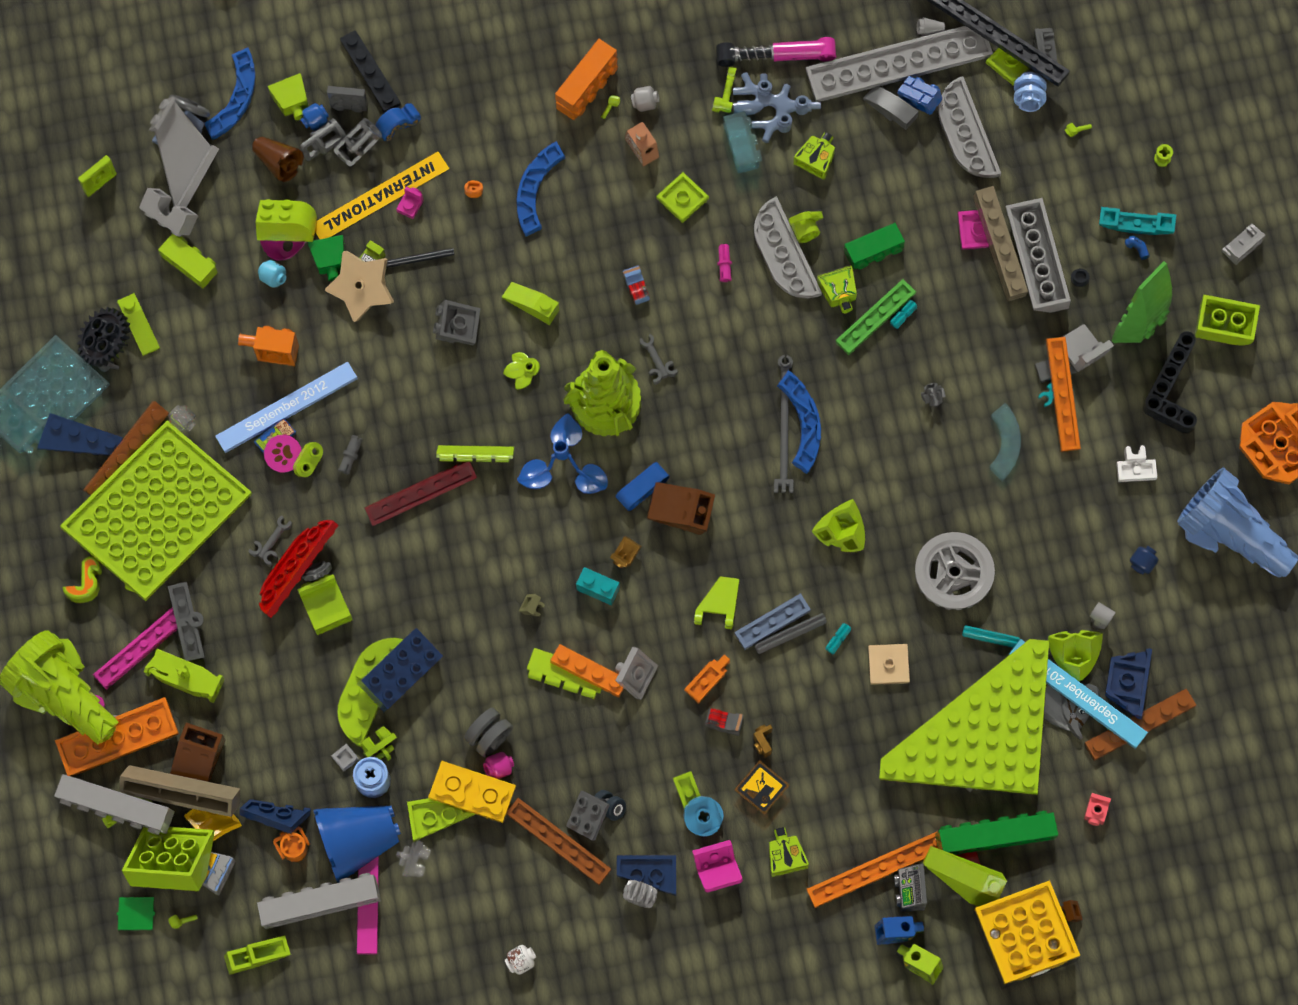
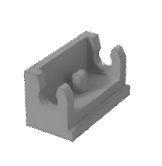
M1251 224L1224 247L1222 252L1237 265L1263 242L1265 234L1255 225Z

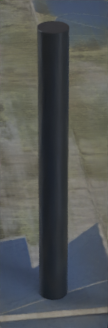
M449 248L387 260L386 268L453 256L454 249Z

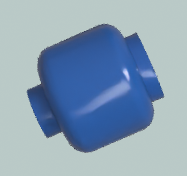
M314 103L302 111L303 118H301V121L306 129L310 127L315 131L328 123L327 118L329 115L322 104L319 106V104Z

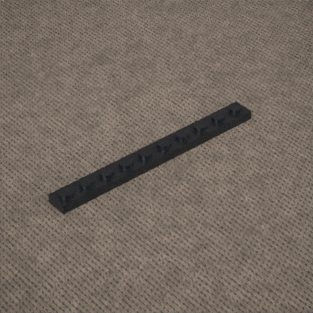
M927 0L1057 87L1068 77L1070 70L965 1Z

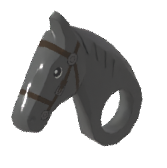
M1092 684L1085 685L1096 695H1100L1097 686ZM1047 685L1043 719L1052 725L1071 731L1079 740L1083 739L1080 729L1087 721L1089 714Z

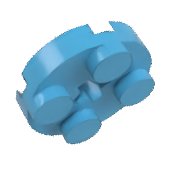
M705 796L692 799L685 806L683 815L686 827L699 836H710L717 832L724 817L720 804L711 797ZM701 811L704 813L708 812L709 816L706 817V821L698 819Z

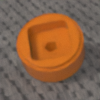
M468 181L464 186V193L470 198H478L483 194V185L479 181Z

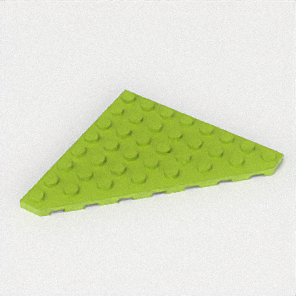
M1036 639L1026 641L882 757L879 780L1037 795L1049 641Z

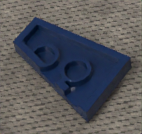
M617 855V877L641 881L656 890L676 896V855Z

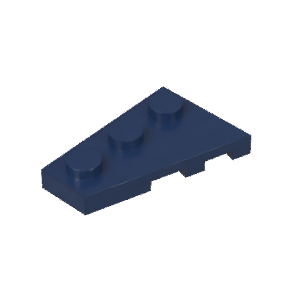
M250 799L240 808L239 815L291 834L311 815V808H304L302 811L293 809L291 805L276 807L271 802Z

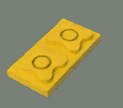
M441 761L428 798L503 823L516 785Z

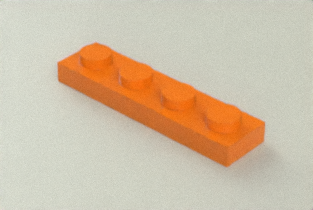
M559 644L550 660V663L618 698L624 690L615 681L619 674Z

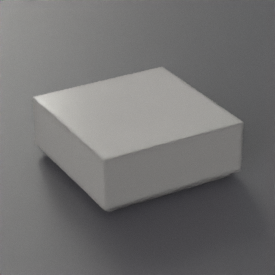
M347 743L331 755L343 772L359 760Z

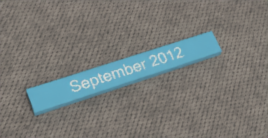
M1020 639L1009 655L1022 646L1025 641ZM1048 659L1046 683L1136 749L1148 732Z

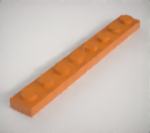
M937 832L807 888L806 891L814 908L898 872V869L923 861L930 846L938 848L935 836Z

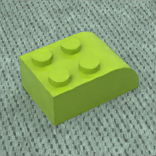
M260 200L255 222L257 240L313 242L317 223L316 211L311 205L302 201Z
M1203 295L1200 302L1195 337L1232 345L1252 344L1255 338L1260 305Z

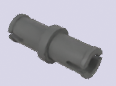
M351 436L347 450L343 452L344 457L338 468L339 472L343 471V474H350L354 460L358 458L357 453L363 442L362 438L358 439V436Z

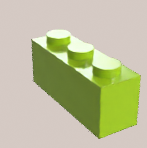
M172 234L158 249L160 256L204 289L218 273L215 266L216 263L209 257L207 259L201 255L202 252L195 246L190 247L182 236L177 237Z

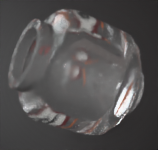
M177 405L168 414L170 417L169 423L181 433L185 430L190 432L196 425L194 422L196 414L186 405Z

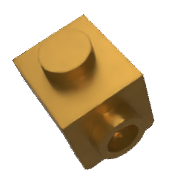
M625 536L610 558L614 560L613 563L618 567L626 568L631 566L642 546Z
M762 725L753 734V739L756 742L754 747L758 754H763L764 758L772 754V749L764 737L772 732L773 728L771 725Z

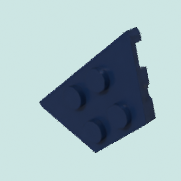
M1150 648L1136 654L1132 652L1125 656L1111 657L1105 696L1137 719H1141L1143 715L1152 649Z

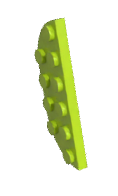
M386 638L368 646L359 656L338 704L340 726L347 738L359 747H361L360 742L366 739L379 707L357 683L403 639Z

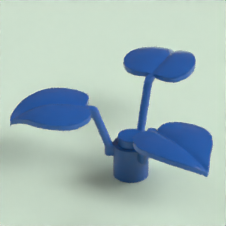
M569 413L564 415L551 431L550 437L553 443L554 454L551 455L552 458L549 466L547 467L546 463L542 460H531L524 465L517 478L518 483L530 489L544 488L552 481V475L549 470H551L554 460L556 458L558 460H566L568 458L579 473L575 479V484L579 491L593 494L608 487L607 476L599 466L587 464L581 471L573 460L568 446H575L581 441L582 429Z

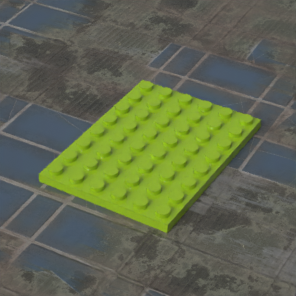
M166 421L60 527L143 600L147 601L252 495V492L169 421Z

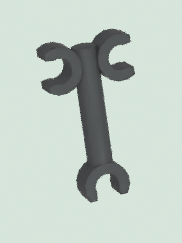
M649 334L650 342L645 343L640 338V345L648 350L657 368L649 371V376L654 374L658 376L657 379L653 380V384L657 385L668 376H676L678 371L677 369L674 371L669 370V367L674 365L673 361L667 362L664 367L653 346L654 337Z
M283 516L278 518V527L264 547H262L260 542L255 541L254 544L259 547L258 550H248L251 556H258L270 567L272 563L268 561V558L270 556L278 558L276 552L270 550L283 531H287L292 527L291 521L287 525H282Z

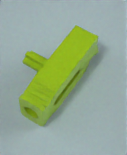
M159 649L156 650L155 656L144 669L146 676H150L152 673L162 683L193 696L208 698L212 703L215 702L224 683L222 675L216 677L204 667Z

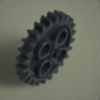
M107 307L106 310L100 308V313L94 311V317L89 315L90 321H84L85 328H80L83 333L78 335L81 341L77 342V345L81 346L78 351L81 353L80 357L84 359L83 361L94 367H101L102 365L107 366L108 362L113 364L114 357L119 359L118 353H124L122 348L123 346H128L125 341L130 339L127 334L131 332L127 328L130 323L127 322L128 317L124 316V313L115 308Z

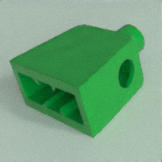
M343 235L308 242L319 274H327L328 281L333 282L339 276L338 271H341L342 253L345 251Z

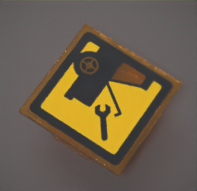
M759 760L734 790L765 815L790 785Z

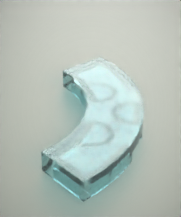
M1006 403L991 415L1000 432L1001 448L997 458L989 468L1001 481L1014 468L1021 445L1018 422Z

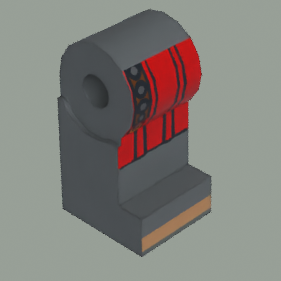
M709 709L705 726L720 732L739 736L744 715L727 713L718 709Z

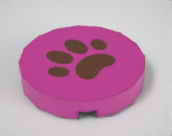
M277 435L266 444L264 460L268 467L276 472H290L293 470V465L302 449L298 441L293 437Z

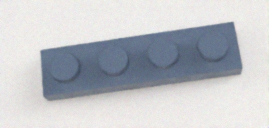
M800 593L734 632V635L743 649L746 650L809 613L811 609Z

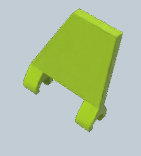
M719 577L697 607L694 617L695 625H702L703 612L726 615L725 628H733L739 579Z

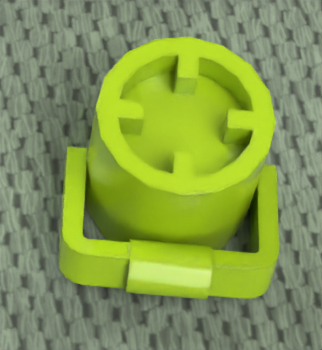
M822 211L802 212L789 218V223L799 243H806L818 237L820 230L816 221L823 219Z

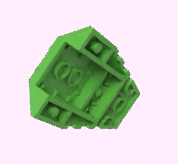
M1165 261L1138 287L1131 300L1132 302L1126 309L1128 311L1127 315L1124 314L1122 316V322L1115 329L1112 338L1113 343H1141L1145 338L1149 339L1154 334V329L1157 325L1162 326L1167 320L1172 299V284Z

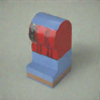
M639 265L624 270L623 277L635 305L649 301V294Z

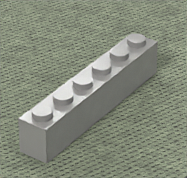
M62 774L55 793V797L60 799L59 803L69 807H71V804L78 805L77 809L88 812L90 809L95 811V815L103 818L109 815L113 817V821L122 824L124 821L130 822V826L141 829L143 826L148 828V832L159 835L160 832L167 834L174 815V811L168 807Z
M370 873L359 875L357 879L344 878L339 880L340 883L336 884L324 883L319 888L307 887L295 894L293 892H286L282 894V897L263 898L262 902L257 903L261 925L265 929L380 902L377 878L374 875H370Z

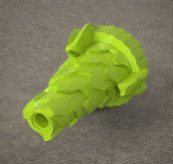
M600 350L594 354L586 371H583L575 382L565 385L564 390L568 393L563 399L564 404H570L574 417L581 427H584L588 432L601 436H619V433L632 429L631 424L636 421L641 407V391L637 380L632 375L636 368L622 358L617 362L608 352Z
M49 630L40 632L27 641L8 661L0 674V685L13 696V701L16 704L42 714L48 712L52 716L56 715L64 723L73 726L81 735L86 734L97 745L109 740L116 730L115 726L119 723L112 714L98 703L100 700L90 691V686L78 676L85 666L82 664L81 658L69 639H59Z

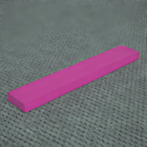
M173 607L93 674L106 690L178 630Z
M379 856L358 870V878L359 875L365 873L374 875L377 878L378 888ZM378 902L358 907L357 954H378Z

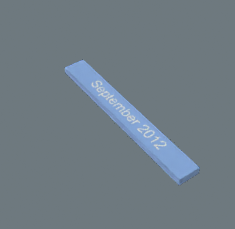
M346 362L215 437L224 452L227 453L270 429L283 418L286 420L357 380V376L350 364Z

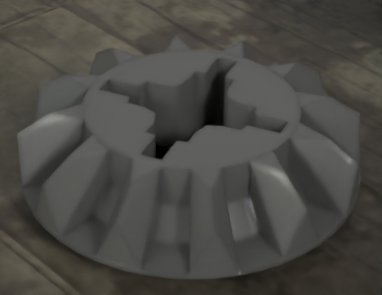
M325 561L314 563L307 568L302 577L305 581L318 580L331 571V564Z

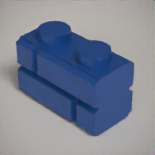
M908 76L897 92L899 98L929 115L934 112L936 106L942 101L939 87L934 84L928 85L919 77L915 79Z

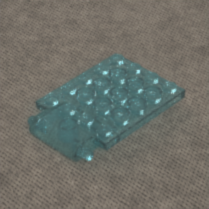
M55 335L0 389V436L18 453L26 451L30 454L34 449L31 445L34 442L39 444L50 413L74 421L110 384Z

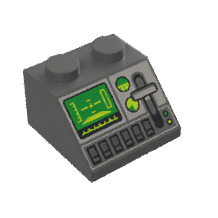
M924 864L898 869L897 875H894L895 887L899 888V895H896V906L900 907L901 912L924 911L927 905Z

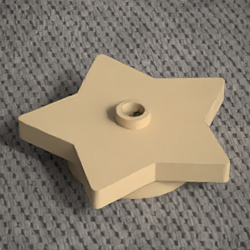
M343 251L340 275L326 287L325 291L345 301L354 322L359 321L371 306L394 303L384 278L387 258L365 262L349 251Z

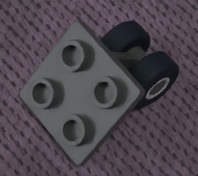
M606 790L597 792L595 796L585 791H580L566 826L594 841L605 816L613 821L619 820L626 811V802L618 796H613L612 793Z

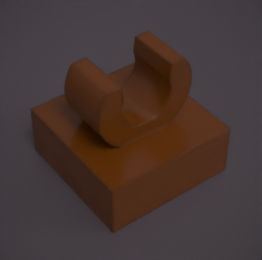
M1068 900L1063 902L1064 906H1061V909L1066 913L1065 919L1067 922L1083 920L1078 901Z

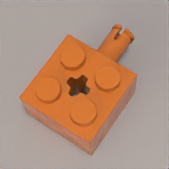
M270 326L257 327L256 336L240 333L238 338L239 346L253 347L258 361L295 366L299 344L295 332L290 329L276 330Z

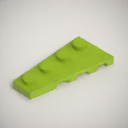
M429 798L407 802L413 841H417L476 815Z

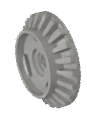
M960 532L940 534L929 540L920 550L915 565L916 583H918L921 593L926 596L927 600L935 603L936 606L944 607L947 610L970 608L982 601L989 593L995 575L994 562L985 545L978 539ZM958 552L968 555L975 563L971 565L960 557ZM932 561L938 562L936 579L930 578ZM957 567L960 570V574L952 576L949 573V569ZM969 585L971 587V591L965 594H953V591Z

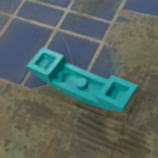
M1101 207L1099 226L1135 234H1173L1175 232L1176 214L1158 213L1157 215L1120 212L1118 208Z

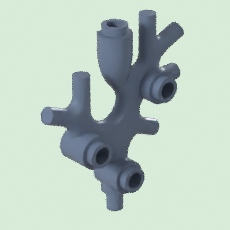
M743 73L741 77L745 86L733 88V95L752 94L755 96L753 101L746 100L734 103V114H738V116L755 114L766 106H772L776 109V116L772 120L752 121V128H763L765 130L762 141L765 143H769L774 131L779 130L782 133H786L791 130L792 117L789 115L790 113L796 112L799 115H805L808 112H812V109H821V102H811L806 96H798L796 100L789 99L788 93L791 86L788 84H784L779 94H772V84L768 81L767 74H760V82L758 85H755L748 73Z

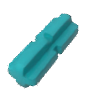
M909 300L901 309V312L899 311L892 318L890 324L898 329L906 321V318L917 309V304Z
M845 623L840 626L835 636L832 637L826 646V650L829 653L834 654L842 641L850 633L851 627Z

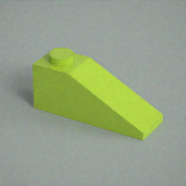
M511 282L502 296L504 300L549 326L560 311L559 302L543 293Z
M135 293L118 300L117 302L122 313L128 317L129 328L142 355L145 356L160 349Z

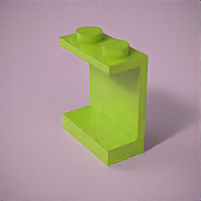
M324 575L314 583L307 582L298 589L317 635L353 620L334 575Z

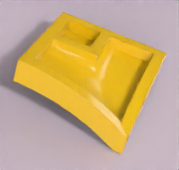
M192 809L184 815L185 819L194 829L214 830L213 841L242 826L234 814L232 817Z

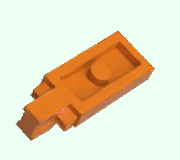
M724 654L718 662L715 659L712 662L710 661L684 691L699 704L725 676L727 672L725 667L730 663V659Z

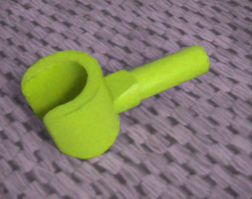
M615 95L609 97L607 108L601 118H606L612 106H619L620 97Z
M1070 123L1066 126L1065 132L1068 136L1073 137L1078 132L1091 129L1092 125L1076 127L1073 123Z
M173 915L168 919V922L173 929H177L182 924L197 920L198 918L197 915L179 919L178 915Z

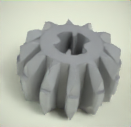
M629 880L627 885H625L623 898L634 905L651 908L656 901L657 890L641 881Z

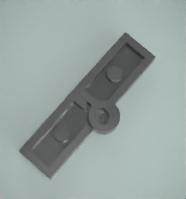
M187 582L168 586L184 659L192 661L204 658L198 627L203 623V616L201 613L194 612Z

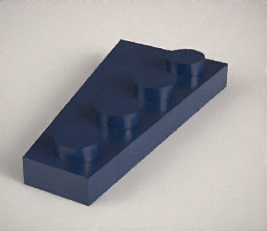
M50 413L37 450L110 456L123 440V437Z

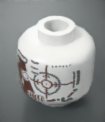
M519 945L507 953L505 962L512 973L515 972L520 975L534 967L536 955L531 947L527 948L524 945Z

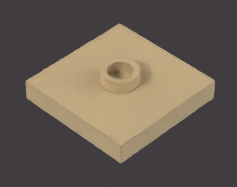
M907 644L868 645L870 685L904 684L910 682Z

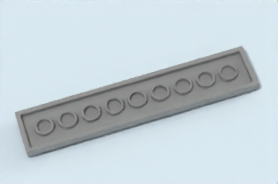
M962 26L806 67V73L815 101L821 102L876 86L879 87L907 79L908 76L917 77L986 59L993 52L988 40L968 27Z

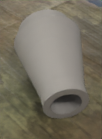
M924 17L917 21V33L922 36L945 30L944 22Z

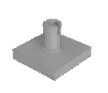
M632 647L625 663L619 662L616 665V673L619 675L615 681L635 698L641 700L658 665L639 648Z

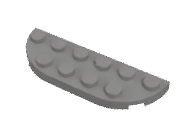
M959 77L945 88L942 94V101L938 106L939 120L952 154L957 163L972 175L983 178L1001 176V171L964 77Z
M776 196L761 207L756 217L754 236L757 246L773 280L783 291L799 298L821 296L822 292Z

